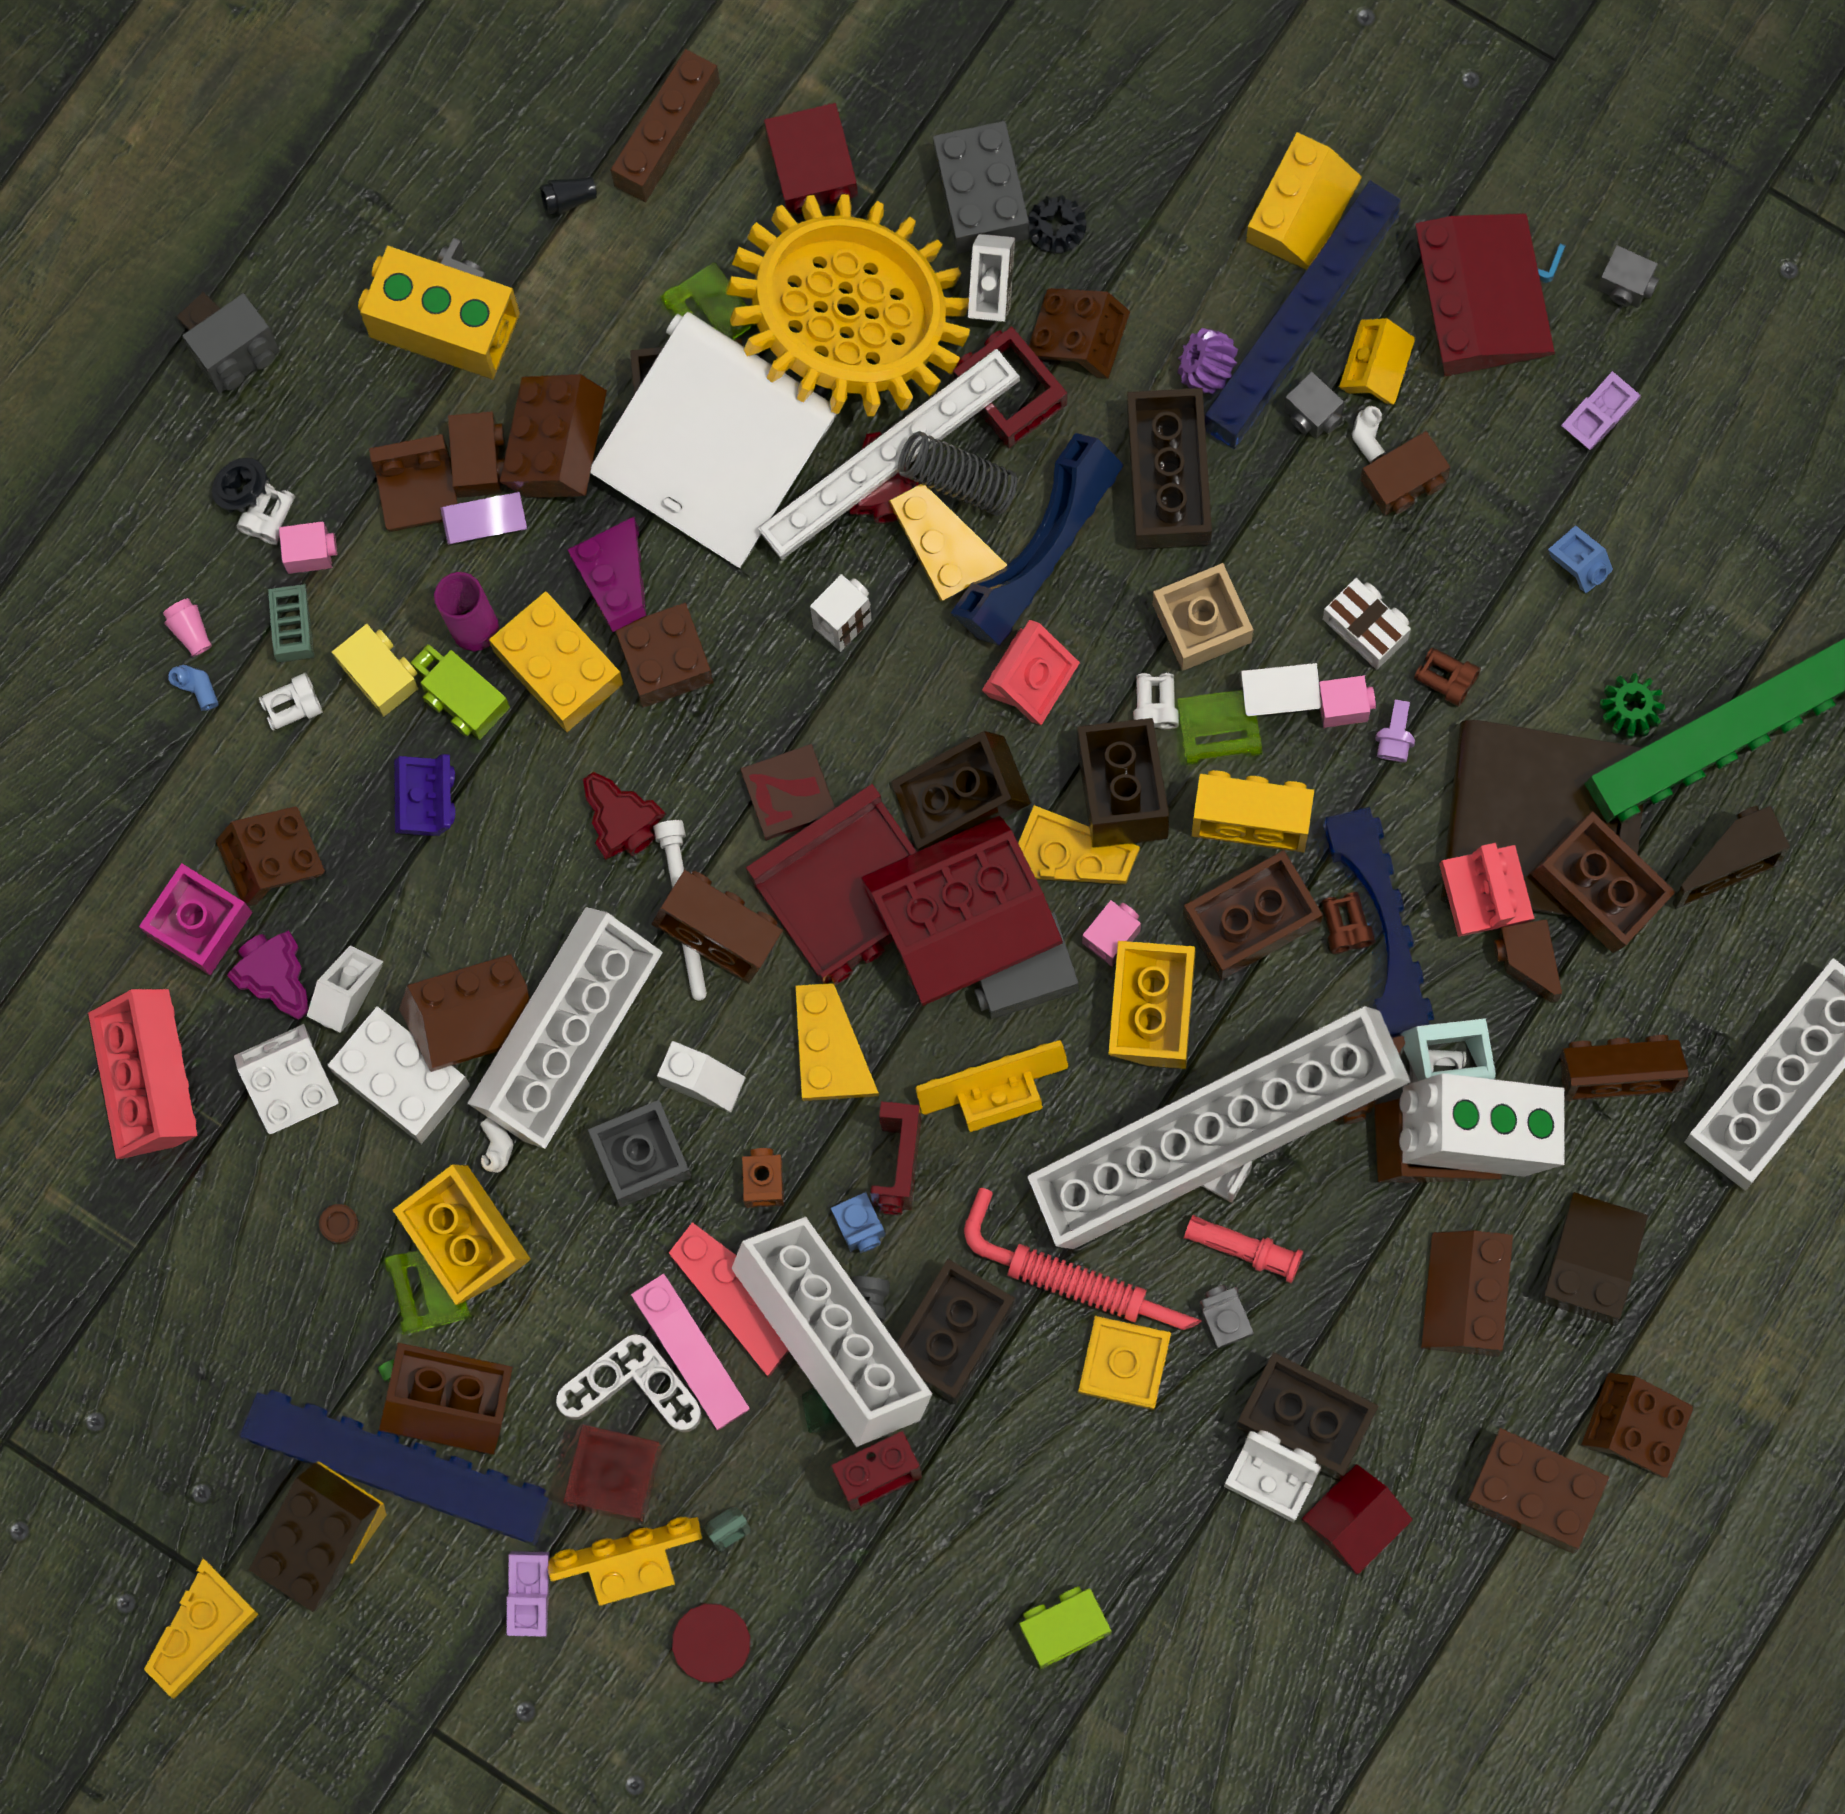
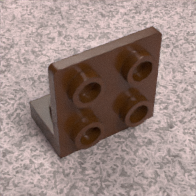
M1049 288L1046 292L1029 347L1039 359L1078 362L1096 378L1109 379L1130 311L1109 292Z
M443 434L369 448L371 463L377 477L387 531L391 532L443 522L441 507L458 504L453 488L448 448Z
M295 806L232 821L215 840L240 900L244 901L248 907L257 905L272 888L317 878L325 872L300 811Z
M1608 1373L1581 1445L1592 1451L1616 1454L1659 1477L1667 1478L1693 1411V1406L1637 1376Z

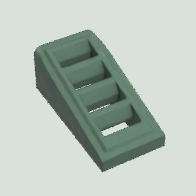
M306 585L268 589L272 644L277 663L314 658ZM299 596V602L278 605V598ZM300 610V615L280 618V612ZM301 623V628L281 631V626ZM302 636L301 642L283 644V639Z
M730 1507L704 1526V1530L717 1550L721 1552L751 1533L747 1520L737 1507Z

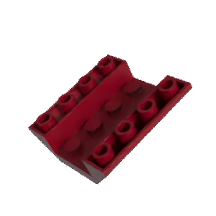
M1000 815L861 877L876 911L880 912L899 951L907 975L922 1006L1063 944L1045 896L1012 830Z

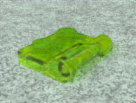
M715 262L679 286L668 289L660 297L661 302L667 309H672L675 315L678 313L684 316L687 311L692 313L684 302L685 299L692 296L713 326L731 339L737 338L756 325L731 326L730 317L734 308L747 305L739 296L726 295L729 280Z
M1243 690L1177 698L1187 765L1198 764L1199 759L1250 753L1251 756L1262 755V743L1257 716H1247L1245 714ZM1242 730L1247 732V738L1198 745H1196L1195 737Z
M419 1250L405 1254H396L384 1259L386 1271L391 1272L403 1318V1321L400 1322L402 1334H412L471 1317L468 1302L465 1301L455 1305ZM416 1265L429 1314L424 1316H418L406 1271V1268Z

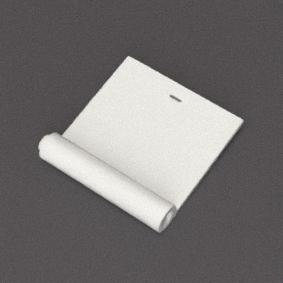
M687 311L684 316L677 313L666 330V333L670 335L669 340L594 460L590 473L738 568H741L761 536L758 528L772 518L818 442L826 434L838 414L832 413L830 402L815 392L804 402L797 400L798 387L800 385L798 381L785 373L776 381H769L766 377L772 366L770 363L756 354L747 356L743 351L745 347Z

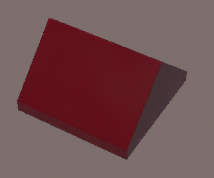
M1356 1464L1343 1477L1342 1481H1339L1301 1520L1358 1575L1413 1519L1387 1486Z

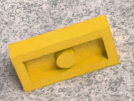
M1388 318L1360 320L1339 388L1348 394L1371 393L1386 404H1395L1415 338Z

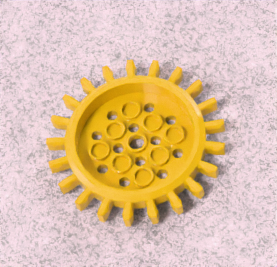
M841 194L835 208V216L823 217L815 196L810 195L806 197L802 207L806 221L797 224L783 205L776 207L771 220L782 233L779 237H775L757 222L752 226L747 239L764 251L765 255L762 257L741 247L738 248L731 265L753 273L756 276L754 280L731 276L726 288V295L752 298V306L734 308L730 317L731 326L757 324L760 333L748 339L743 351L747 356H750L767 348L772 350L778 358L773 361L766 377L769 381H776L788 369H791L803 377L798 387L797 400L804 402L813 393L815 384L832 390L830 399L832 413L839 414L846 402L847 393H857L862 395L863 406L867 416H875L880 406L878 392L889 390L901 411L908 409L913 395L905 382L911 378L929 396L936 392L941 380L925 366L928 362L950 374L953 373L960 357L941 347L938 343L941 340L961 347L964 346L970 329L945 322V317L965 316L969 307V298L944 297L942 289L955 286L961 272L958 267L934 272L929 263L935 260L942 247V243L938 239L928 243L920 250H917L907 241L913 233L916 220L911 217L907 218L900 224L897 232H894L880 225L884 216V203L878 201L870 209L867 220L851 217V202L847 194ZM818 263L823 268H816L813 264ZM864 270H870L874 275L867 274ZM788 282H793L798 287H791ZM839 289H845L849 294L842 293ZM890 295H896L900 300H894ZM848 304L853 307L856 314L852 316L844 315L839 311L837 305ZM814 308H820L824 313H818ZM865 314H871L875 319H869ZM789 327H795L799 332H792ZM840 333H845L850 338H843ZM891 340H898L901 345H896ZM866 359H872L876 364H870Z

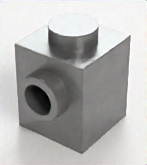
M1616 246L1601 277L1598 290L1610 295V298L1619 305L1627 307L1632 305L1639 308L1643 297L1651 299L1657 287L1659 278L1655 277L1654 274L1658 263L1620 246Z
M1311 372L1286 396L1284 410L1292 416L1290 418L1291 422L1299 431L1304 434L1309 432L1317 439L1324 431L1329 434L1343 420L1341 414L1344 401Z

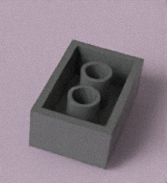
M1006 121L934 135V155L957 254L972 251L978 234L1014 237L1015 242L1029 239V221Z

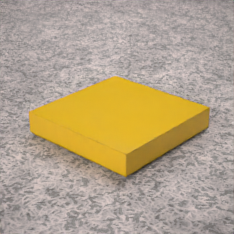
M1095 1316L1078 1393L1155 1410L1171 1333Z

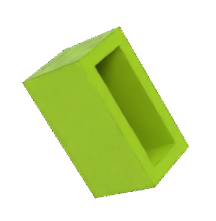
M1080 1586L1075 1587L1059 1596L1061 1603L1049 1609H1046L1045 1605L1042 1604L1023 1614L1026 1620L1019 1623L1020 1629L1040 1669L1111 1635V1629L1090 1588L1082 1592Z

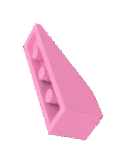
M665 1274L660 1275L631 1294L634 1302L717 1431L750 1410Z

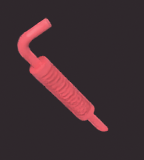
M986 1188L978 1189L968 1218L965 1221L964 1235L966 1243L974 1253L982 1258L984 1257L1009 1266L1008 1277L1016 1280L1022 1277V1282L1026 1283L1027 1280H1030V1285H1034L1036 1282L1038 1288H1041L1042 1285H1044V1290L1046 1291L1052 1288V1293H1056V1290H1058V1295L1063 1296L1066 1293V1298L1068 1299L1074 1296L1073 1300L1076 1302L1080 1298V1303L1082 1304L1088 1301V1306L1092 1307L1093 1304H1096L1095 1308L1098 1310L1100 1306L1103 1307L1102 1311L1104 1312L1110 1309V1314L1114 1315L1115 1312H1118V1317L1121 1318L1123 1314L1125 1315L1124 1319L1136 1323L1139 1314L1182 1330L1192 1328L1202 1322L1200 1319L1145 1300L1146 1289L1137 1286L1135 1289H1132V1284H1128L1126 1287L1124 1286V1281L1118 1284V1279L1114 1278L1113 1281H1110V1276H1106L1104 1279L1102 1278V1273L1096 1276V1271L1092 1270L1091 1273H1088V1268H1084L1082 1271L1080 1265L1074 1268V1263L1070 1262L1069 1265H1066V1260H1062L1060 1263L1058 1257L1052 1260V1255L1049 1254L1046 1258L1044 1257V1252H1040L1038 1255L1036 1249L1030 1252V1247L1019 1244L1016 1251L1013 1252L989 1243L981 1235V1224L992 1199L993 1192Z

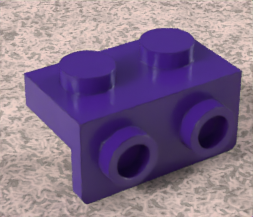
M441 754L436 759L398 756L394 760L395 833L428 836L441 835L451 827L455 819V805L451 803L450 789L453 787L455 780L454 767L450 766V755Z

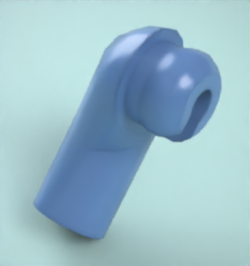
M187 665L176 666L170 670L168 674L170 684L179 689L195 693L202 711L218 706L216 695L206 672Z

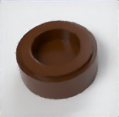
M335 1204L323 1211L319 1220V1228L329 1242L345 1244L353 1240L357 1235L359 1220L350 1207L343 1204Z

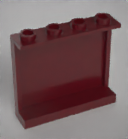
M871 784L747 866L746 870L749 879L822 984L833 982L836 985L847 979L853 973L851 968L863 960L867 964L880 957L885 952L883 947L893 941L880 912L876 911L861 877L910 856L917 851L882 803L881 795L875 786Z

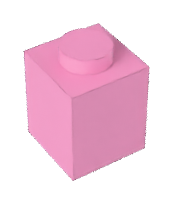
M324 521L279 527L282 563L288 574L332 568L331 556L337 555L336 538L334 533L328 532Z
M1365 676L1319 682L1320 712L1323 728L1368 722L1370 710L1376 709L1373 687H1366Z
M1110 900L1082 935V944L1110 966H1113L1117 959L1118 941L1133 942L1141 932V923L1138 921L1139 915L1125 903H1121L1118 906Z

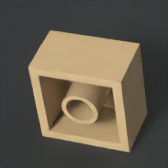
M1223 563L1153 591V607L1182 671L1252 643L1253 628Z

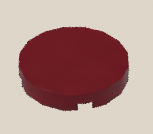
M703 1604L690 1609L679 1620L673 1633L672 1650L677 1664L688 1676L702 1683H720L733 1678L744 1667L750 1655L751 1637L746 1623L734 1610L721 1604Z

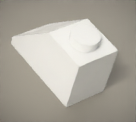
M350 945L318 979L307 1017L319 1022L324 1027L341 1033L357 1015L382 968L383 961Z
M674 1041L671 1042L657 1075L660 1085L729 1113L732 1112L746 1079L745 1076L709 1055Z

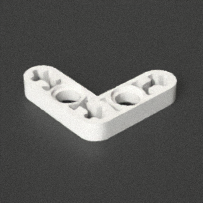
M630 1335L624 1338L559 1390L556 1398L560 1412L566 1418L578 1420L586 1417L634 1379L669 1425L676 1431L690 1432L700 1424L702 1418L701 1409L697 1401L651 1342L641 1335ZM634 1344L637 1348L644 1345L646 1349L642 1353L645 1359L641 1362L632 1359L625 1364V1367L630 1372L624 1376L619 1365L611 1359L618 1355L622 1362L630 1355L628 1350L630 1345ZM602 1367H610L616 1372V1381L608 1388L599 1387L595 1383V1374ZM657 1373L667 1374L671 1379L669 1390L663 1394L653 1393L649 1388L650 1378ZM587 1379L591 1388L599 1396L593 1400L591 1394L588 1393L581 1399L583 1407L577 1411L574 1407L567 1410L565 1406L569 1401L566 1396L570 1392H573L576 1396L584 1392L586 1388L581 1382ZM678 1389L683 1393L676 1397L679 1403L684 1408H688L690 1405L694 1408L690 1412L692 1420L688 1423L684 1420H679L678 1422L674 1420L677 1412L670 1402L666 1408H663L661 1405L662 1402L671 1399Z

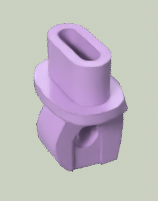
M1395 699L1390 728H1383L1376 734L1375 740L1379 742L1378 758L1396 762H1407L1409 748L1415 745L1413 735L1405 731L1410 702Z

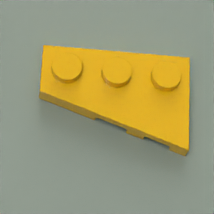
M1035 805L1018 842L1035 878L1042 880L1126 884L1140 851V846L1133 843L1092 848L1089 826Z
M204 1558L197 1569L199 1573L189 1591H185L179 1602L181 1606L170 1626L166 1627L144 1668L173 1699L259 1615Z

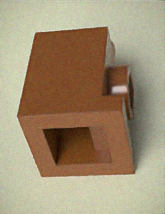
M771 1148L750 1150V1156L742 1157L743 1200L745 1207L784 1206L781 1155H774ZM767 1169L770 1172L769 1177L764 1181L757 1180L755 1178L757 1170Z

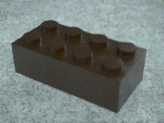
M1203 388L1127 392L1135 549L1211 545L1212 526Z

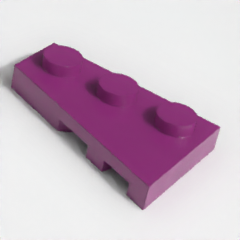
M635 517L567 549L612 632L646 616L644 585L640 568L641 552L638 546L639 530Z

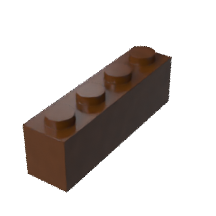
M687 49L684 50L612 166L611 174L615 187L645 203L647 202L718 87L720 79L717 65Z

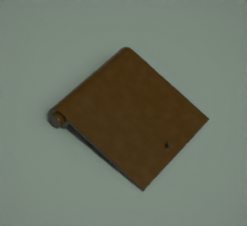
M1465 720L1460 722L1445 860L1470 855L1482 845L1496 843L1497 849L1515 845L1532 911L1575 917L1530 873L1575 825L1592 811L1617 835L1618 827L1620 826L1619 837L1638 855L1643 804L1638 806L1641 812L1631 819L1620 823L1619 819L1616 818L1607 823L1586 788L1585 782L1591 776L1641 750L1642 747L1481 720ZM1443 881L1440 900L1447 903V908L1451 910Z

